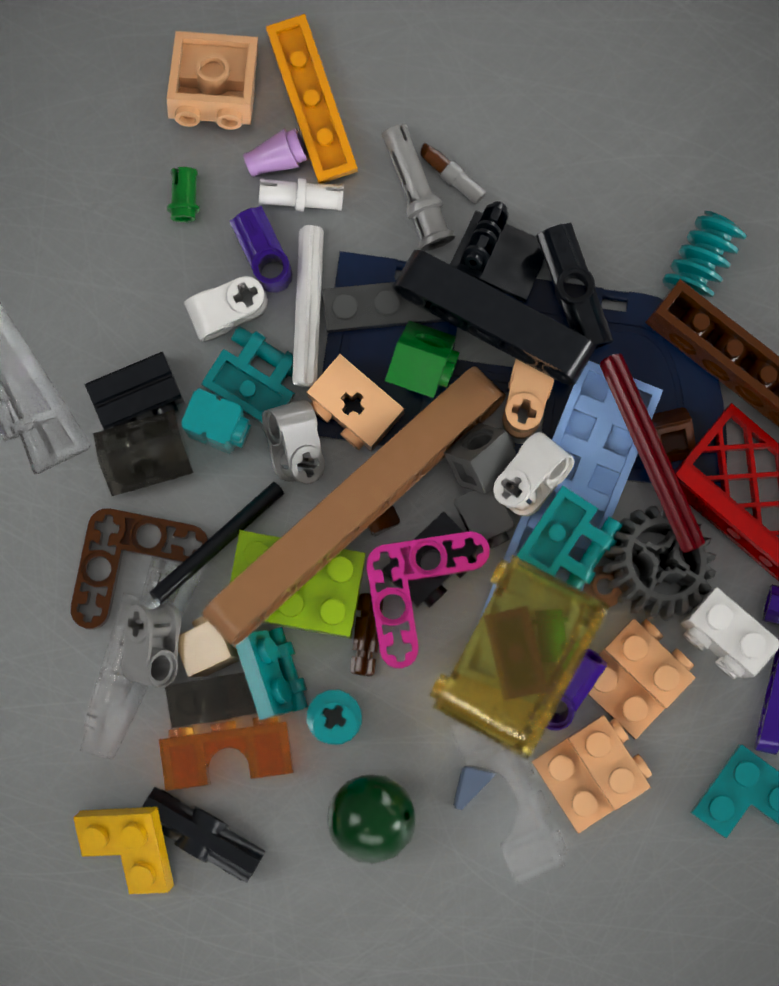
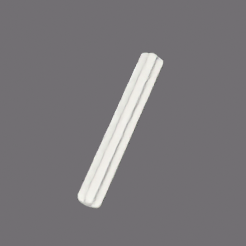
M304 225L299 231L292 382L300 387H311L316 382L318 374L324 231L322 227Z

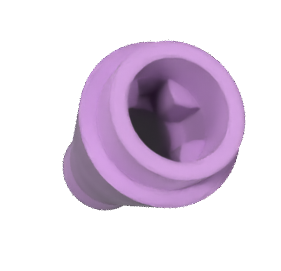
M284 128L252 151L243 154L246 166L252 177L264 173L299 168L301 162L308 160L306 148L296 128L288 132Z

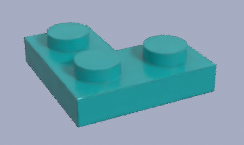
M742 744L738 745L690 812L724 838L729 836L750 805L779 825V771Z

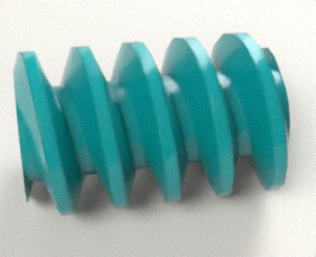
M704 211L706 216H698L694 222L698 230L689 231L686 237L690 245H682L678 251L682 259H675L670 265L675 274H665L662 280L663 284L670 290L681 279L700 295L713 297L715 293L707 285V282H722L723 278L715 271V268L717 266L729 269L731 264L723 254L724 252L737 254L739 249L731 242V239L745 240L747 237L745 232L728 218L712 211Z
M327 690L318 694L311 701L307 710V725L311 733L319 741L330 745L344 744L352 740L359 732L362 724V711L357 701L350 694L340 690ZM338 706L344 708L342 717L346 719L343 727L334 725L332 729L327 728L328 719L324 716L327 709L334 711Z

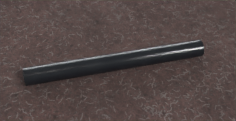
M272 482L156 585L149 592L153 599L159 604L168 599L239 535L240 530L244 531L284 495L282 488L276 482Z

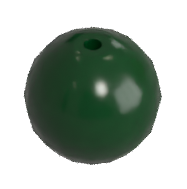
M372 774L359 776L347 781L332 797L328 809L329 832L337 848L348 857L364 863L383 862L396 857L411 841L415 828L414 806L407 791L388 777Z

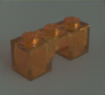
M278 716L263 720L256 717L252 718V727L236 729L235 721L210 724L211 732L194 735L193 727L168 730L169 738L159 740L165 791L210 785V761L218 751L224 748L237 749L246 757L251 779L295 773L288 722L278 723Z

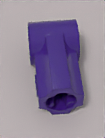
M263 207L249 208L238 213L229 223L248 260L255 279L260 282L267 292L277 293L283 291L291 283L293 272L288 257L285 255ZM270 262H278L283 265L282 272L275 278H266L261 275L264 266Z
M576 643L551 682L546 685L547 691L541 693L536 708V716L539 723L545 728L560 731L572 723L575 712L607 667V662L598 653L587 646H581ZM552 699H559L567 705L568 709L561 713H555L547 707L546 703Z

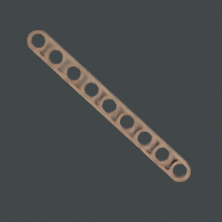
M477 366L468 369L215 596L203 610L202 616L232 646L242 642L445 458L444 452L476 424L479 422L483 423L503 403L506 394Z

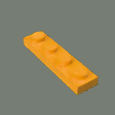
M302 14L266 26V32L317 182L323 184L358 172L306 15Z

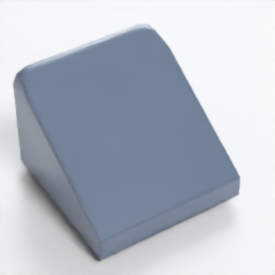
M464 766L459 777L453 803L454 808L462 810L496 774Z

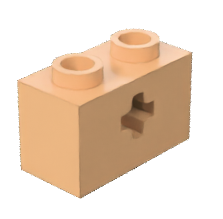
M341 354L336 357L307 391V396L312 401L311 405L315 414L326 423L331 418L344 428L340 435L357 450H360L364 445L372 452L404 415V408ZM346 398L350 401H355L357 398L362 399L360 402L362 413L360 415L355 411L350 412L349 415L345 414L344 400Z

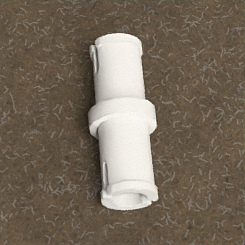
M260 178L258 205L296 207V211L303 212L304 207L342 211L344 185L307 183L306 178H298V182Z

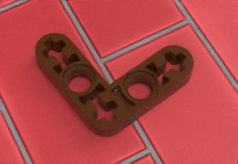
M103 508L96 511L88 523L72 597L71 616L73 621L85 629L100 628L108 621L123 551L182 563L189 557L185 555L183 547L171 544V553L163 552L169 539L168 528H175L173 537L179 539H187L189 533H195L196 540L202 544L208 540L207 534L201 528L191 524L111 508ZM107 517H113V523L119 526L118 533H111L107 544L108 547H116L114 555L104 550H91L93 542L99 545L102 544L103 533L97 529L98 522L105 523ZM147 524L157 526L161 532L159 543L152 548L142 547L137 540L139 529ZM97 557L106 558L111 565L109 576L102 581L92 580L88 574L89 563ZM84 583L95 588H108L106 596L97 593L95 605L102 609V613L100 616H93L91 622H85V614L79 612L81 605H88L91 596L90 591L82 592Z

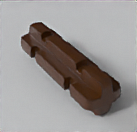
M362 593L359 596L357 610L361 611V616H356L352 650L356 651V656H351L350 672L354 675L373 676L376 667V659H373V653H377L379 642L371 593ZM382 599V601H381V603H380V611H381V613H382V610H383V602H384V599Z

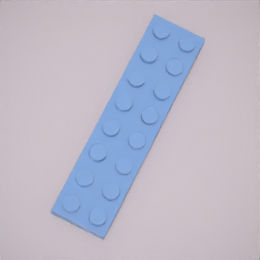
M590 360L572 388L552 441L574 458V466L567 478L554 489L535 514L520 517L458 670V673L499 690H501L500 679L484 616L528 606L531 619H535L534 610L560 608V616H565V620L561 621L564 638L584 588L583 586L576 597L562 588L570 576V572L560 567L554 578L549 580L517 559L516 555L562 485L598 508L590 524L600 530L608 516L612 518L638 454L600 364ZM634 379L652 420L663 390ZM528 499V500H527V503H528V504H531L532 501H531L530 499ZM581 535L569 556L579 562L592 541ZM532 624L538 648L536 624ZM554 661L541 662L545 682ZM541 693L520 698L537 705Z

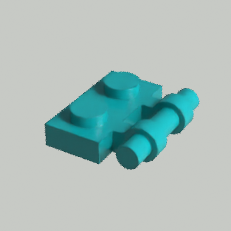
M239 326L231 340L242 346L243 350L236 357L223 349L201 385L220 398H225L241 405L244 413L262 423V414L265 410L289 404L295 396L293 391L282 385L288 376L292 378L293 354L289 351L284 354L266 342L267 338L257 331L252 334ZM256 356L275 367L270 377L250 365Z
M562 485L516 555V558L549 580L554 578L560 567L564 568L571 574L562 588L577 597L584 584L589 585L595 577L596 573L593 571L606 550L610 551V548L616 545L617 541L614 540L617 531H620L623 525L608 516L599 530L590 524L598 508ZM583 535L592 542L578 562L570 557L569 553L580 536Z
M282 627L270 631L252 632L242 642L235 645L260 720L308 708L304 694L307 687L304 678H299L292 658V655H295L292 642H287Z

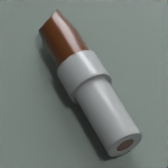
M427 143L422 145L421 156L440 173V177L450 186H455L475 205L484 197L486 191L469 178L457 163L451 162L441 152Z

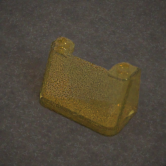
M512 554L509 562L501 559L490 579V582L496 584L494 594L454 669L451 670L448 676L440 673L429 696L435 699L432 708L517 756L528 760L597 633L609 605Z

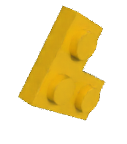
M158 807L80 810L73 817L82 857L121 855L129 894L168 893L172 889L174 882Z

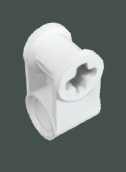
M243 276L219 287L193 295L184 302V305L199 340L204 342L220 337L235 327L263 315L268 306V297L258 280L253 277ZM248 289L254 295L252 297L254 304L249 307L243 302H239L243 299L242 292Z
M534 433L523 443L518 454L497 477L493 489L495 498L500 504L509 507L513 513L519 516L527 517L535 514L554 489L567 478L574 466V458L544 433ZM507 482L512 484L510 488L506 486ZM519 489L522 490L521 495L517 497L515 495ZM530 499L532 503L528 504L526 501Z

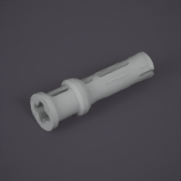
M396 125L383 131L382 137L409 203L406 206V214L409 219L414 220L421 239L419 242L420 250L429 251L448 244L455 239V234L453 230H448L440 210L443 206L441 198L433 195L428 185L416 149L411 141L407 125Z

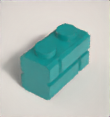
M200 388L193 392L181 421L182 428L189 438L205 445L210 443L213 448L228 454L234 451L236 446L244 447L252 426L249 424V420L245 418L241 405L225 398L219 401L217 395Z

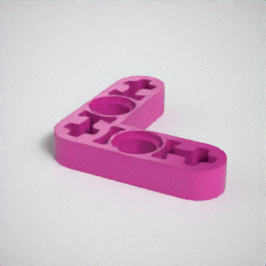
M467 531L385 544L376 547L370 552L367 558L368 579L380 653L388 666L403 669L410 666L418 655V640L408 581L480 569L486 563L490 554L489 544L483 535ZM468 539L473 541L474 546L482 547L483 553L476 556L475 563H468L467 557L460 556L453 558L456 567H446L447 552L443 545L444 542H452L451 551L464 548L465 540ZM432 546L439 551L441 560L435 569L424 570L417 565L415 560L416 553L421 547ZM388 553L390 559H397L398 566L392 568L391 571L392 580L394 583L401 579L403 588L389 587L380 592L376 591V583L384 584L382 570H374L373 563L380 561V554ZM388 595H397L405 603V611L397 619H388L380 611V603ZM408 622L410 630H401V637L404 644H411L412 651L405 653V661L397 662L395 655L387 654V647H391L394 643L392 631L384 635L382 626H398Z

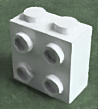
M716 587L702 597L703 601L693 608L681 621L680 625L686 629L683 636L700 651L710 649L717 655L719 659L715 664L731 678L742 677L746 679L755 677L779 649V640Z

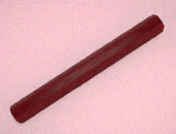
M620 353L608 356L600 362L601 370L678 544L684 553L700 548L705 544V539L626 361Z

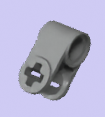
M302 399L265 410L262 414V425L268 440L275 474L280 479L288 482L298 481L307 484L319 480L325 469V459L317 431V417L312 405L307 400ZM308 458L314 459V462H309ZM283 465H287L289 469H285Z
M170 603L160 604L156 608L149 609L144 605H132L126 611L121 667L124 676L128 680L159 688L167 687L174 681L178 671L177 657L181 629V616L174 605ZM141 620L144 621V623L137 624L136 621ZM161 623H169V625L165 627Z

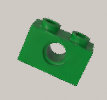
M409 320L397 342L385 381L434 398L439 385L447 388L450 377L454 372L460 352L452 350L456 336Z

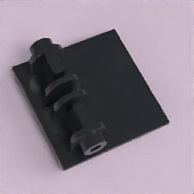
M495 201L487 205L483 213L475 211L450 265L501 292L526 302L545 259L537 237L506 224L509 217L507 207L504 203Z

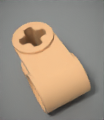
M516 358L508 385L509 393L503 412L502 424L511 436L524 439L532 436L537 431L543 417L547 399L550 397L554 379ZM520 408L528 410V419L525 424L517 422V413Z

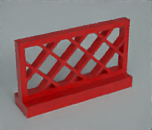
M731 403L681 464L674 469V472L689 505L779 581V530L770 531L762 524L761 508L779 507V501L760 502L757 479L777 478L779 489V443ZM730 418L743 428L745 444L724 445L723 426ZM715 437L716 446H708ZM752 437L759 443H753ZM767 449L775 456L776 471L756 473L754 450ZM746 451L748 473L728 474L725 452ZM717 452L719 475L706 476L693 465L701 453ZM749 480L751 503H737L731 498L729 481ZM714 482H720L721 488L717 486ZM745 509H752L753 516Z

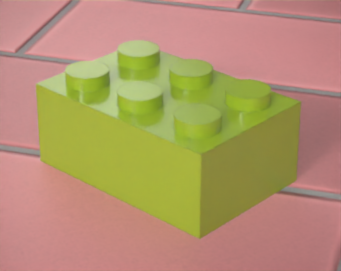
M240 530L230 583L281 537ZM343 549L263 623L351 639L366 553Z

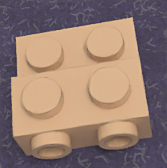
M175 31L166 98L168 118L175 119L178 124L187 127L196 126L200 121L217 122L220 127L228 130L237 129L241 124H251L255 93L254 80L258 54V37Z
M632 619L599 653L600 657L607 662V667L588 693L611 718L618 720L622 728L633 739H637L661 712L667 709L696 678L690 672L694 664L677 648L670 653L660 644L659 641L664 637L663 634L647 619H644L641 624Z
M604 715L600 716L531 761L578 834L651 788L646 779L651 777L652 773L639 754L632 758L623 745L629 738L616 718L608 722Z

